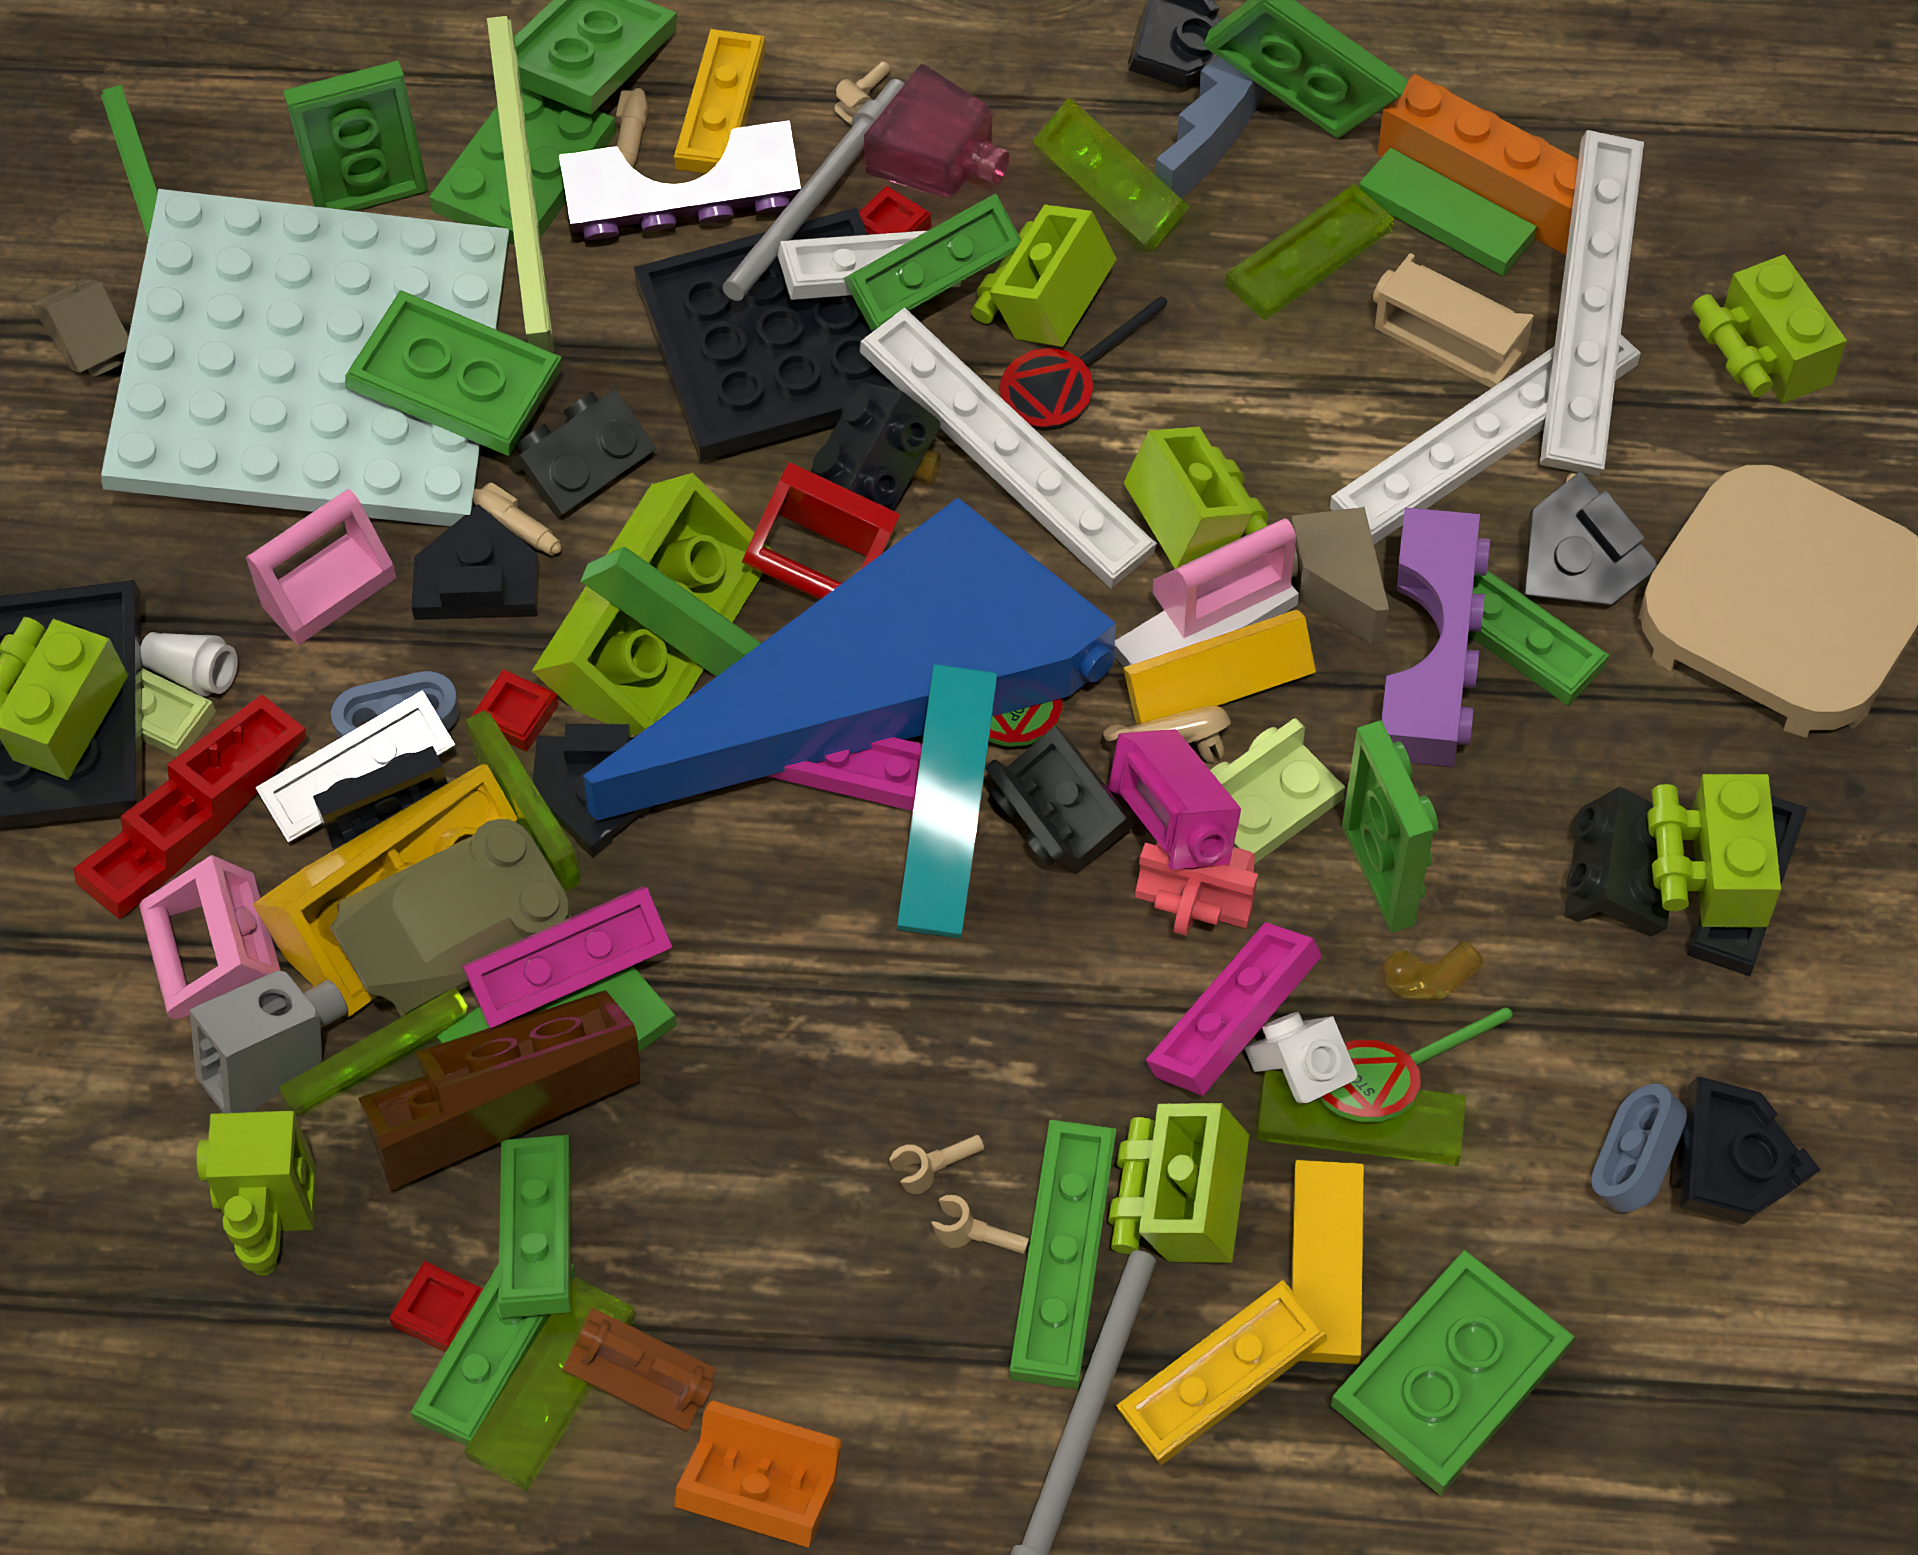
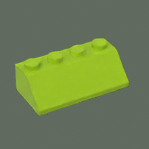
M694 473L651 484L607 553L609 554L622 547L628 548L732 623L763 574L742 563L754 532ZM765 544L764 547L771 549L767 544ZM586 586L532 669V672L575 711L606 724H629L630 733L637 736L686 700L705 668Z

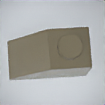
M82 279L31 303L36 315L71 370L80 373L88 369L91 377H94L124 362L120 353L126 351L129 337L101 282Z
M1365 507L1292 516L1291 524L1296 534L1292 578L1294 577L1296 590L1299 593V601L1371 645L1384 643L1389 607Z

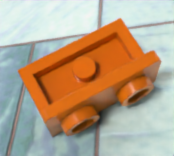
M710 1401L703 1412L700 1440L676 1486L674 1507L810 1548L836 1490L842 1442L839 1438L717 1401Z

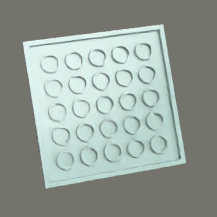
M158 189L101 473L103 489L314 512L345 490L350 489L359 499L368 518L452 526L464 515H470L473 509V495L476 488L481 444L347 389L345 375L400 290L497 330L509 245V229Z

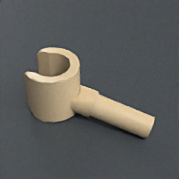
M881 61L863 79L858 80L856 83L845 79L838 84L836 95L841 101L836 103L834 110L850 125H852L853 116L866 101L872 100L868 96L870 90L891 72L889 64Z
M979 1135L927 1154L922 1148L907 1144L899 1147L892 1153L890 1164L893 1170H902L908 1165L920 1164L921 1168L915 1175L902 1179L900 1183L906 1192L921 1194L931 1187L935 1172L946 1168L947 1165L983 1151L984 1145Z
M946 1195L939 1199L938 1202L944 1213L951 1217L961 1218L953 1225H943L935 1221L931 1222L937 1238L943 1245L949 1248H959L971 1240H975L1021 1254L1025 1253L1029 1238L973 1219L968 1204L959 1196Z

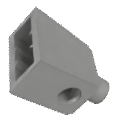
M277 970L190 1009L196 1079L223 1113L253 1112L317 1068L322 1061L321 1028L347 1014V1006L342 994L330 980H325L303 993L287 972Z

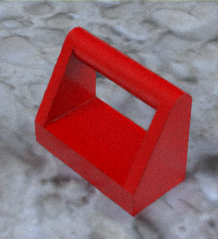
M789 462L745 552L742 563L820 600L842 583L764 547L779 517L782 516L867 556L861 567L862 569L886 551L900 514Z

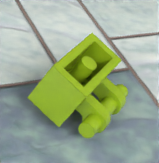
M1044 204L1034 222H1026L1018 234L1022 241L1016 250L1003 257L994 274H987L977 288L979 298L972 307L971 314L981 323L989 324L999 310L1015 339L1063 347L1117 258L1093 211Z
M1785 254L1734 273L1724 307H1720L1711 294H1705L1693 303L1692 310L1700 320V332L1709 344H1717L1728 360L1726 363L1727 371L1737 384L1744 383L1753 397H1761L1772 390L1780 403L1783 404L1833 384L1847 340Z
M1200 427L1148 430L1124 480V485L1175 569L1240 539L1241 536L1249 535L1268 526V513L1257 498H1250L1242 485L1244 475L1236 462L1226 459L1220 448L1212 447Z
M27 617L22 619L13 635L8 634L3 638L0 643V740L12 760L69 780L128 677V673L109 638L55 619L52 620L46 630L42 624Z
M1702 774L1692 810H1686L1683 806L1679 805L1678 788L1676 786L1662 784L1652 789L1653 808L1648 811L1647 817L1649 834L1656 838L1658 859L1653 862L1652 871L1654 886L1661 890L1662 907L1668 911L1684 910L1689 906L1688 891H1698L1702 927H1768L1781 892L1768 774ZM1683 840H1693L1695 861H1691L1684 856Z
M1222 1103L1158 1104L1155 1121L1143 1117H1136L1130 1120L1128 1139L1120 1143L1117 1159L1118 1167L1123 1169L1119 1197L1112 1199L1108 1222L1114 1226L1112 1250L1122 1254H1130L1131 1251L1139 1249L1140 1235H1142L1168 1262L1232 1263L1250 1135Z
M294 1111L211 1114L209 1139L199 1140L197 1147L198 1177L200 1181H208L212 1206L214 1209H221L224 1215L222 1220L223 1228L230 1241L234 1243L235 1253L242 1266L257 1275H268L274 1271L277 1265L281 1231L313 1230L317 1178L316 1164Z

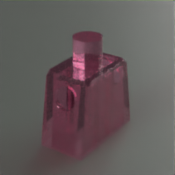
M922 63L864 134L866 173L944 198L954 196L971 173L996 184L1003 177L1010 159L1009 152L992 145V112L990 108Z

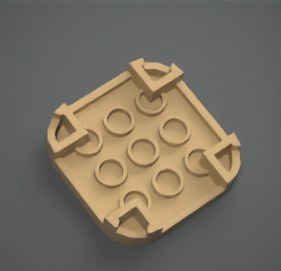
M1745 465L1726 472L1709 488L1650 577L1638 619H1641L1642 631L1654 649L1652 658L1670 672L1676 663L1680 661L1786 716L1787 720L1783 731L1807 738L1810 730H1835L1846 725L1854 729L1869 714L1874 699L1918 631V536L1906 527L1792 471L1773 465Z

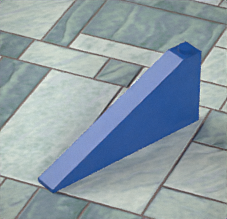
M956 498L583 775L588 812L598 821L784 772L785 766L803 761L813 763L825 761V755L849 749V754L871 749V743L891 737L905 740L924 735L933 664L997 673L992 716L1068 697L1088 681L1096 682L1100 680L1111 668L1115 659L1116 623L961 499Z

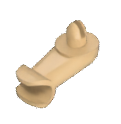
M1206 706L1129 727L1120 724L1110 725L1106 728L1103 735L1106 741H1112L1118 738L1119 733L1177 729L1187 743L1195 741L1198 751L1205 761L1214 763L1210 746H1212L1219 760L1222 759L1224 745L1218 732L1228 727L1231 721L1223 708Z

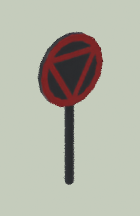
M1163 296L1158 297L1080 358L1068 351L1054 348L1031 350L1021 355L1004 371L999 385L1000 397L1034 429H1056L1072 423L1089 407L1094 393L1092 375L1087 367L1166 307L1167 299Z

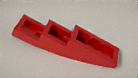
M261 694L167 764L169 780L120 816L122 832L73 868L75 884L120 920L143 899L168 881L224 829L258 793L255 787L271 779L305 739L306 728Z

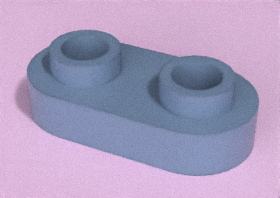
M423 671L349 688L338 696L332 706L331 719L336 735L340 739L357 729L362 722L371 721L422 690L432 707L437 708L435 712L448 731L457 721L460 711L455 687L446 676L437 672Z
M1649 1084L1635 1090L1623 1101L1615 1115L1594 1167L1591 1183L1594 1191L1616 1211L1629 1212L1644 1207L1659 1192L1687 1119L1685 1106L1668 1088L1661 1084Z

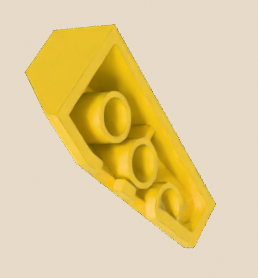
M481 764L304 867L252 905L284 958L314 987L325 980L333 982L342 994L347 1006V1014L344 1016L350 1017L375 999L377 995L368 993L330 929L338 915L336 907L339 901L474 836L477 829L488 821L510 819L515 822L518 818L488 765Z

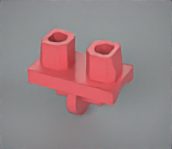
M1145 842L1139 860L1140 872L1135 898L1155 903L1154 908L1177 914L1174 933L1188 936L1194 919L1217 925L1221 921L1247 929L1252 915L1258 873H1254L1255 855L1253 852L1233 847L1229 865L1171 870L1168 867L1170 856L1163 850L1160 844L1157 842L1156 845Z

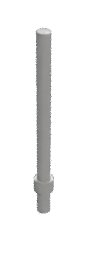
M898 79L890 80L875 100L866 101L852 118L853 127L723 284V291L730 299L735 301L743 299L777 257L780 241H789L868 143L881 138L892 124L893 112L908 95V88L904 82Z
M1133 1250L1130 1253L1021 1545L1013 1546L1010 1555L1049 1554L1157 1262L1149 1253L1140 1250Z

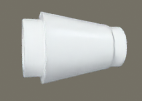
M151 632L144 638L140 646L141 665L144 668L151 669L153 672L200 696L225 692L232 684L236 675L238 663L236 651L232 646L226 645L220 636Z

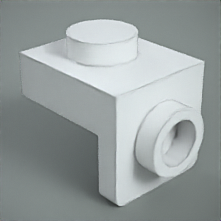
M1299 1012L1283 1016L1262 1027L1265 1038L1244 1047L1254 1072L1283 1069L1293 1096L1298 1103H1309L1357 1078V1072L1333 1016L1302 1021Z

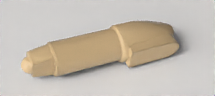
M635 88L632 91L622 90L616 113L617 124L620 126L617 147L632 168L637 161L642 131L645 128L648 114L647 98L641 88Z
M488 483L482 489H474L473 502L475 505L479 504L517 537L536 550L551 556L561 551L560 540L553 535L550 529L518 509V500L494 483Z

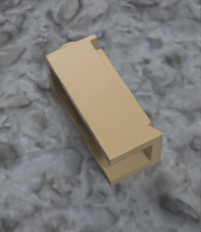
M1409 253L1395 272L1389 269L1384 273L1373 294V301L1378 303L1375 329L1490 388L1505 380L1527 352L1534 315L1514 313V311L1423 265L1415 264V255Z

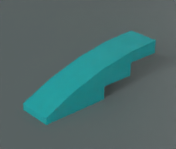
M933 664L896 930L961 939L997 673Z

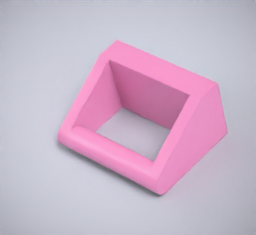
M350 489L345 490L246 557L262 608L297 646L397 578L394 565L359 499ZM344 521L347 534L279 580L276 578L272 569Z
M1286 518L1261 528L1153 579V595L1183 638L1197 633L1291 588L1296 545L1295 530Z
M210 855L149 895L139 904L168 1017L172 1019L190 1016L189 1010L274 971H281L271 935L252 905L260 899L254 873L213 855ZM203 907L218 966L187 986L169 916Z

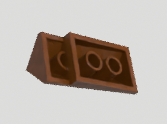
M603 990L492 1028L417 1051L415 1053L423 1077L359 1097L358 1099L391 1191L639 1081L638 1036L634 1023L610 994Z

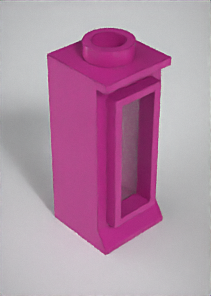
M1177 729L1119 733L1108 789L1125 799L1163 850L1169 854L1168 867L1173 870L1229 865L1241 807Z

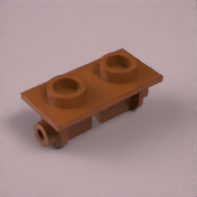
M592 1307L561 1371L687 1432L699 1406H703L713 1387L714 1381L712 1378L717 1368Z

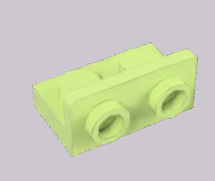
M1297 718L1292 719L1280 729L1271 727L1265 730L1253 741L1248 752L1231 764L1222 762L1210 770L1241 807L1233 847L1253 852L1255 855L1254 864L1340 803L1344 798L1345 786L1303 745L1305 726Z

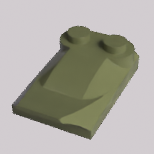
M496 819L488 821L479 827L474 836L339 901L336 907L338 915L330 929L368 993L391 1001L403 1019L469 986L462 965L569 919L572 916L566 893L532 836L523 826L510 819Z

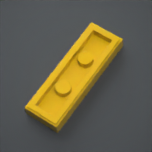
M715 29L710 30L674 154L675 170L707 174L723 157L732 129L745 127L766 53L765 36Z
M1297 609L1123 667L1136 724L1195 708L1218 706L1316 673L1306 618Z
M1295 1161L1291 1290L1327 1335V1341L1300 1361L1358 1365L1360 1363L1364 1164Z
M1282 1280L1117 1404V1409L1158 1464L1162 1466L1327 1341L1326 1332L1285 1281Z

